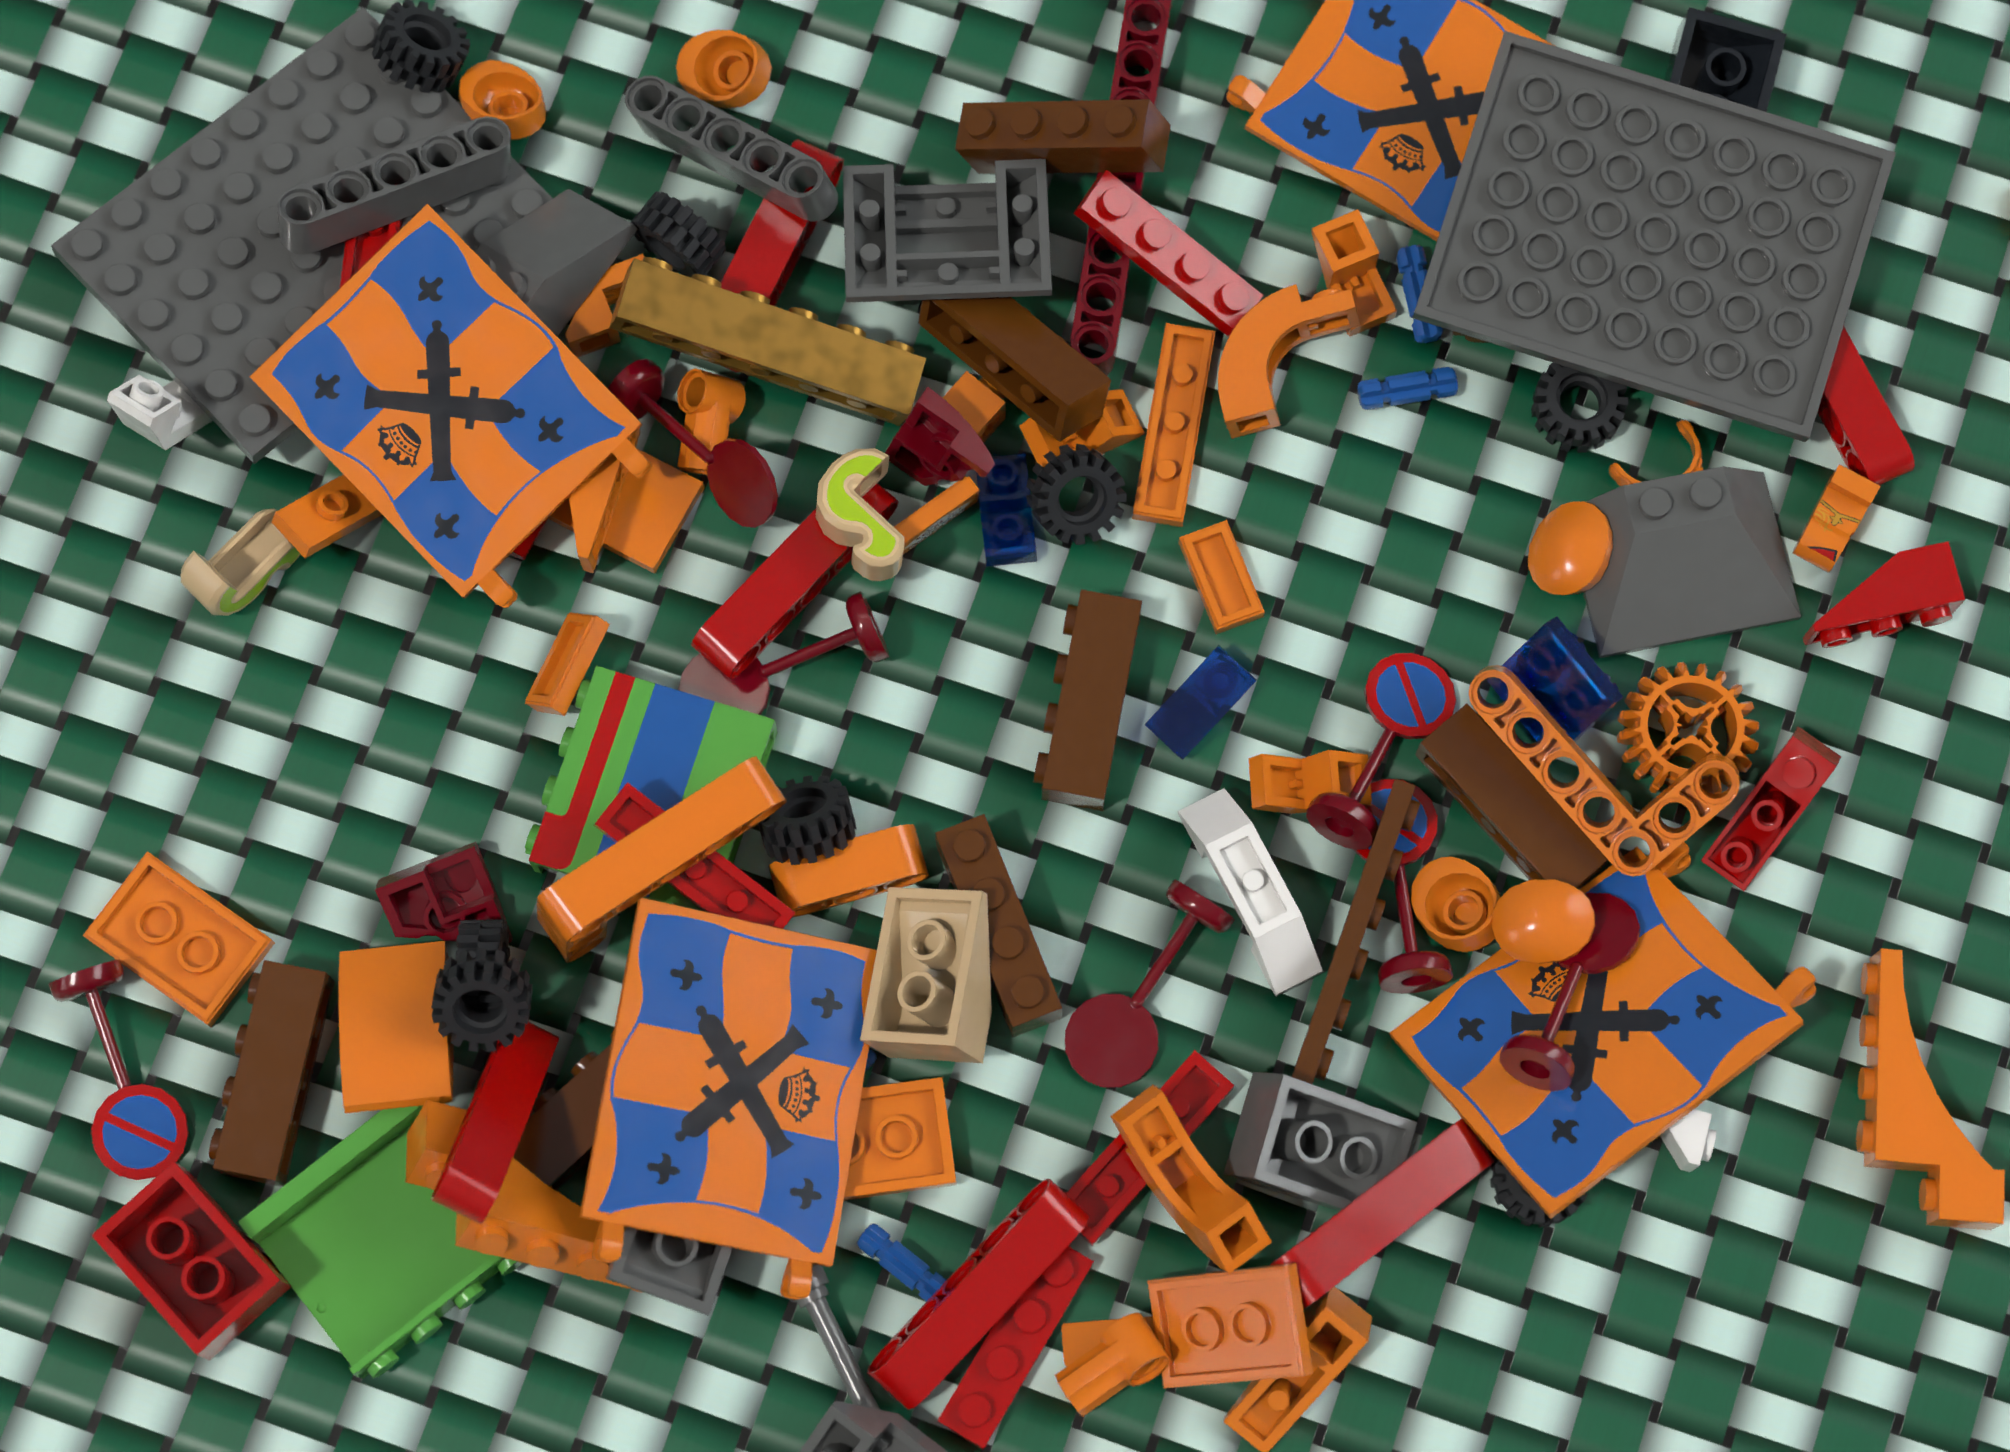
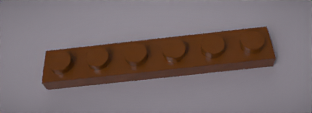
M1395 779L1377 833L1371 845L1291 1076L1293 1078L1313 1084L1314 1078L1322 1081L1326 1078L1335 1052L1325 1048L1332 1028L1340 1031L1343 1029L1352 1003L1351 1000L1342 998L1349 978L1359 981L1369 954L1368 950L1360 948L1366 928L1374 931L1377 930L1386 901L1377 898L1383 879L1394 881L1403 855V851L1394 849L1401 829L1411 832L1421 803L1411 799L1415 785Z

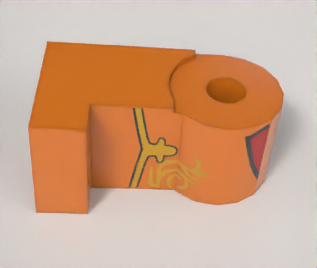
M1839 464L1828 480L1792 554L1829 573L1849 539L1855 533L1881 486Z

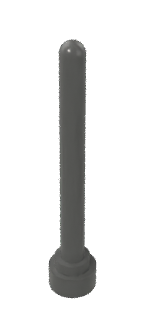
M814 1264L812 1265L810 1294L805 1298L797 1299V1302L801 1309L807 1308L852 1403L880 1410L825 1298L829 1295L825 1285L830 1281L823 1267Z

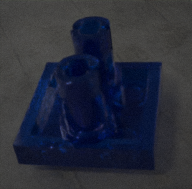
M1557 616L1546 622L1502 666L1507 667L1519 678L1576 742L1624 697L1619 692L1617 684L1615 682L1612 684L1610 681L1611 677L1604 673L1586 652L1583 642L1579 643L1577 641L1578 637L1571 633ZM1495 677L1488 678L1487 681L1503 701H1506L1509 693L1505 682ZM1531 717L1520 719V722L1537 742L1543 738L1544 730L1538 720Z

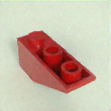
M1949 541L1904 550L1895 554L1817 620L1803 637L1804 645L1821 642L1822 648H1832L1852 641V635L1871 631L1872 637H1883L1901 631L1903 629L1902 624L1921 621L1923 627H1929L1951 620L1953 618L1952 614L1966 599Z
M1798 726L1701 861L1745 891L1837 767L1841 756Z

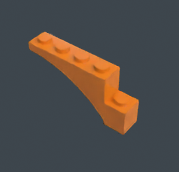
M1881 948L1870 957V963L1863 964L1861 972L1862 994L1869 995L1868 1015H1862L1859 1028L1860 1046L1867 1047V1067H1861L1858 1076L1859 1099L1866 1100L1865 1120H1860L1857 1126V1151L1864 1152V1167L1928 1172V1178L1921 1180L1919 1188L1920 1209L1927 1211L1926 1225L1992 1230L2004 1224L2005 1170L1993 1169L1982 1158L1957 1127L1939 1098L1921 1060L1910 1024L1904 990L1902 950Z
M427 1099L407 1132V1183L432 1190L435 1189L466 1114V1109ZM514 1158L500 1192L481 1225L456 1213V1246L641 1292L606 1279L610 1263L599 1262L593 1259V1246L600 1222L579 1218L581 1206L545 1184Z

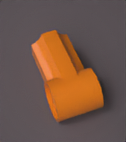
M700 369L689 370L683 376L677 392L678 405L686 413L684 427L712 451L715 445L728 439L730 423L736 421L744 409L746 392L743 384L738 380ZM681 442L677 465L679 470L707 475L708 464Z
M1132 1313L1115 1321L1102 1334V1343L1055 1375L1064 1394L1082 1417L1126 1386H1139L1147 1383L1162 1373L1168 1366L1170 1358L1142 1314Z

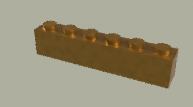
M645 257L642 261L634 258L627 269L609 328L898 426L909 416L926 358L913 354L914 349L911 346L893 340H887L885 344L866 338L864 330L852 325L838 324L837 327L819 322L818 316L815 313L802 308L791 307L787 311L769 305L770 300L756 292L741 291L740 294L722 289V284L718 280L706 275L693 274L691 278L673 272V267L669 263L656 258Z

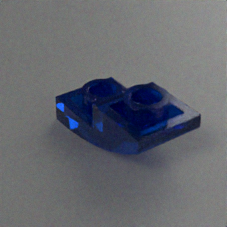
M1026 454L992 457L995 465L986 477L981 478L976 472L977 487L980 490L978 499L986 567L1037 562L1031 507L1028 505L1026 495H1030V490L1026 487L1028 481Z
M1218 645L1144 725L1183 760L1256 682V679L1227 651Z

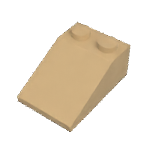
M889 887L860 1040L889 1058L983 1063L992 1014L987 894L984 891Z

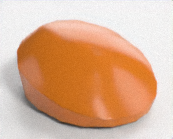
M713 30L703 32L684 44L678 55L676 70L679 83L689 94L715 107L735 108L743 107L756 100L765 91L770 80L771 63L768 54L760 44L749 37L731 30Z
M488 60L477 63L467 69L460 79L459 98L463 110L472 120L485 116L498 118L509 127L511 139H521L537 132L545 122L546 106L542 90L535 79L521 68L503 61Z
M1572 501L1562 504L1540 522L1529 545L1528 568L1533 581L1541 590L1554 595L1579 594L1591 589L1602 579L1608 567L1613 548V533L1607 516L1593 504Z
M1441 857L1429 862L1418 872L1412 884L1411 904L1417 920L1432 939L1447 949L1461 952L1479 950L1495 939L1492 929V912L1500 895L1496 886L1478 867L1459 858Z
M1555 879L1528 880L1509 888L1498 899L1492 912L1493 933L1495 940L1502 950L1517 960L1532 963L1565 961L1577 955L1588 944L1595 928V912L1586 895L1569 883Z

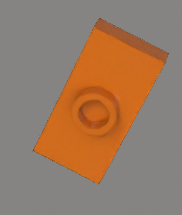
M343 474L276 511L272 524L304 558H307L381 516V513Z

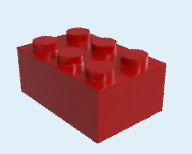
M175 1161L91 1235L197 1356L209 1361L292 1287L194 1176Z

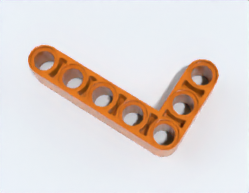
M1500 665L1487 666L1479 671L1470 684L1469 699L1477 713L1610 863L1622 874L1641 876L1649 872L1730 804L1738 794L1740 776L1735 763L1727 756L1720 754L1707 755L1637 812L1511 670ZM1495 677L1505 682L1509 693L1507 700L1501 704H1491L1484 700L1480 694V685L1483 680ZM1524 717L1535 718L1541 723L1544 736L1536 743H1525L1517 737L1515 723ZM1558 757L1571 758L1579 768V776L1568 783H1562L1554 779L1549 767L1554 759ZM1715 767L1725 770L1731 778V784L1727 790L1717 794L1706 791L1700 783V777L1704 771ZM1593 797H1603L1612 803L1615 814L1606 822H1596L1587 816L1584 805ZM1671 802L1683 804L1690 812V820L1682 827L1673 828L1667 826L1660 818V810L1664 805ZM1628 837H1639L1647 842L1650 853L1645 859L1633 862L1623 857L1619 845Z
M757 756L751 757L550 885L537 898V919L567 963L572 962L594 949L606 938L608 920L638 902L640 897L644 898L768 818L780 809L787 800Z

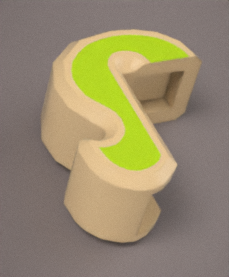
M875 448L855 449L843 454L830 465L818 483L816 519L824 535L836 544L853 547L851 563L855 571L871 581H884L894 577L901 569L904 536L862 498L888 472L890 456Z
M263 509L257 512L209 561L194 550L185 560L181 569V583L212 615L229 616L242 610L263 591L272 575L278 569H288L300 556L297 549L272 524L276 509Z

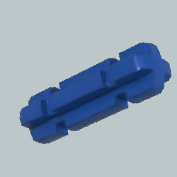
M1421 245L1403 247L1398 250L1396 257L1399 273L1404 274L1401 281L1410 318H1413L1428 271L1424 270L1426 269L1427 260L1424 248ZM1416 319L1413 320L1412 328L1415 340L1418 343L1434 342L1441 338L1443 333L1442 327Z
M1443 367L1432 369V374H1426L1424 370L1385 377V382H1378V378L1363 380L1358 383V399L1363 409L1371 410L1383 408V404L1386 402L1390 403V406L1430 400L1431 395H1437L1438 398L1450 397L1458 393V379L1453 368Z
M873 1223L869 1225L857 1241L858 1247L872 1259L875 1256L879 1258L880 1261L878 1263L912 1291L915 1288L919 1290L918 1295L927 1302L946 1282V1279L937 1272L932 1274L929 1271L930 1266L896 1240L893 1243L889 1240L890 1234L880 1226Z

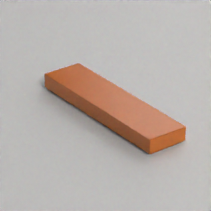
M1169 323L1165 324L1132 519L1177 527L1183 526L1216 331Z

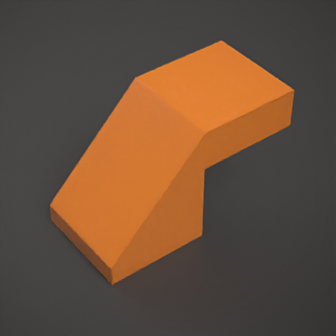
M1357 209L1313 227L1311 233L1327 289H1339L1340 291L1351 289L1360 326L1346 329L1349 337L1394 319L1397 310L1376 269L1379 251L1359 210Z
M643 254L611 265L575 312L565 336L570 350L577 358L621 342L619 332L609 328L613 316L609 305L617 303L627 269L634 258L642 261L644 258Z
M1123 389L1109 390L1103 416L1060 442L1032 418H1029L1019 426L1037 463L1042 467L1049 463L1044 457L1049 451H1052L1056 457L1061 455L1059 446L1068 445L1074 451L1076 444L1085 445L1090 451L1094 448L1103 454L1133 441L1145 433Z
M1326 750L1302 759L1260 754L1248 758L1252 809L1289 814L1307 813V808L1311 801L1321 793L1334 792L1349 796L1368 761V755ZM1369 785L1360 802L1365 807L1372 806L1371 785Z

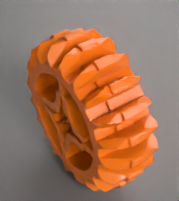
M1679 662L1674 669V677L1664 666L1659 667L1654 673L1655 681L1643 677L1637 684L1640 693H1628L1624 702L1631 710H1622L1618 716V722L1628 728L1618 733L1617 742L1623 745H1633L1622 755L1623 762L1632 763L1637 760L1640 762L1633 776L1636 780H1640L1647 774H1650L1654 778L1649 788L1651 793H1657L1663 784L1671 785L1688 770L1687 768L1670 763L1669 761L1674 757L1686 756L1697 763L1707 755H1722L1716 748L1719 743L1711 733V724L1719 716L1722 718L1727 731L1728 742L1725 756L1735 763L1739 772L1746 773L1751 767L1752 762L1746 755L1754 754L1758 749L1759 743L1748 736L1758 731L1759 722L1743 718L1754 709L1753 702L1745 701L1738 704L1736 699L1743 691L1742 685H1733L1729 691L1724 688L1722 684L1727 676L1725 671H1719L1714 679L1711 680L1706 678L1708 670L1705 663L1699 664L1694 674L1690 675L1686 663ZM1690 696L1700 699L1707 704L1700 708H1690L1681 703L1678 698L1673 701L1670 697ZM1651 708L1660 716L1658 722L1665 730L1666 736L1662 744L1656 749L1648 731V717ZM1700 720H1704L1697 729L1695 736L1690 735L1686 739L1682 738L1672 745L1679 735L1681 728L1693 727ZM1715 767L1704 771L1700 777V783L1706 791L1717 794L1722 792L1721 783L1725 786H1730L1731 778L1725 770Z

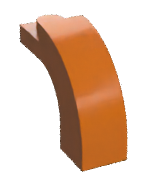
M1294 284L1261 300L1239 321L1226 342L1218 372L1220 404L1231 439L1281 426L1273 396V378L1278 364L1288 351L1306 340L1360 326L1351 289L1344 291L1339 289L1323 290L1313 295L1311 300L1302 302L1297 284Z
M1152 1085L1110 1116L1128 1146L1125 1149L1126 1153L1154 1195L1196 1246L1226 1273H1232L1272 1242L1249 1201L1232 1190L1213 1171L1199 1153L1163 1091Z

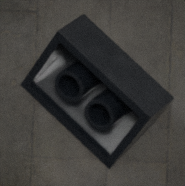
M1689 7L1678 27L1664 80L1767 112L1787 34Z

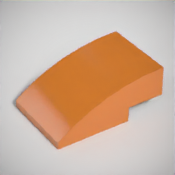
M445 941L341 951L339 953V1041L345 1113L421 1106L425 1104L427 1099L439 1103L453 1102L454 1045L451 1043L452 1032L445 1037L438 1032L439 1023L433 1022V1008H431L437 974L440 969L444 970L445 962L449 959Z

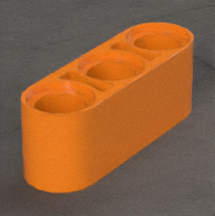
M913 824L899 825L855 837L853 840H847L848 846L845 849L833 848L834 856L826 859L824 854L816 856L818 862L811 864L808 863L807 858H803L800 865H791L789 858L784 863L774 861L769 865V871L777 899L796 912L793 917H798L888 892L889 887L903 888L923 881L929 874L915 826Z

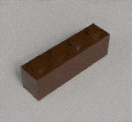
M1150 99L963 103L955 150L978 174H995V161L1026 159H1046V173H1103L1106 170L1110 173L1163 172L1171 125Z
M1012 297L922 300L918 324L1059 442L1103 416L1111 379L1099 367L1089 362L1062 337L1055 334Z
M1081 589L1078 605L1068 604L1063 634L1070 635L1072 638L1069 653H1058L1053 683L1062 685L1059 704L1052 702L1048 704L1043 733L1052 734L1049 753L1039 752L1033 781L1034 783L1043 784L1041 800L1103 811L1140 621L1141 600Z
M1468 703L1420 743L1415 754L1416 757L1528 880L1555 879L1569 883L1579 889L1598 873L1608 861L1595 844Z
M985 814L935 832L936 847L953 890L984 891L987 894L991 985L1012 1038L1062 1019V1005Z
M264 960L261 974H253L247 996L248 1004L253 1005L248 1025L242 1024L240 1026L235 1042V1055L240 1056L236 1075L227 1078L222 1095V1106L227 1108L223 1128L215 1129L209 1148V1158L214 1160L213 1169L222 1175L281 1187L286 1185L335 983L326 972Z
M611 1044L599 1055L595 1051L588 1053L573 1067L571 1073L574 1078L558 1091L555 1087H552L535 1101L532 1108L534 1114L528 1119L513 1156L515 1160L556 1191L590 1161Z

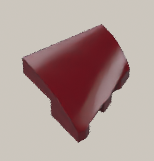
M929 387L920 396L885 454L890 456L889 462L924 486L938 484L940 480H948L950 482L961 481L970 470H975L981 478L986 477L995 465L990 452L972 426L954 407Z
M477 842L380 878L375 887V892L395 937L419 939L424 935L438 936L443 941L456 942L461 920L504 919L507 923ZM507 924V932L509 933V943H510V942H512V939H513V938H512L511 932H510L509 927H508V924Z

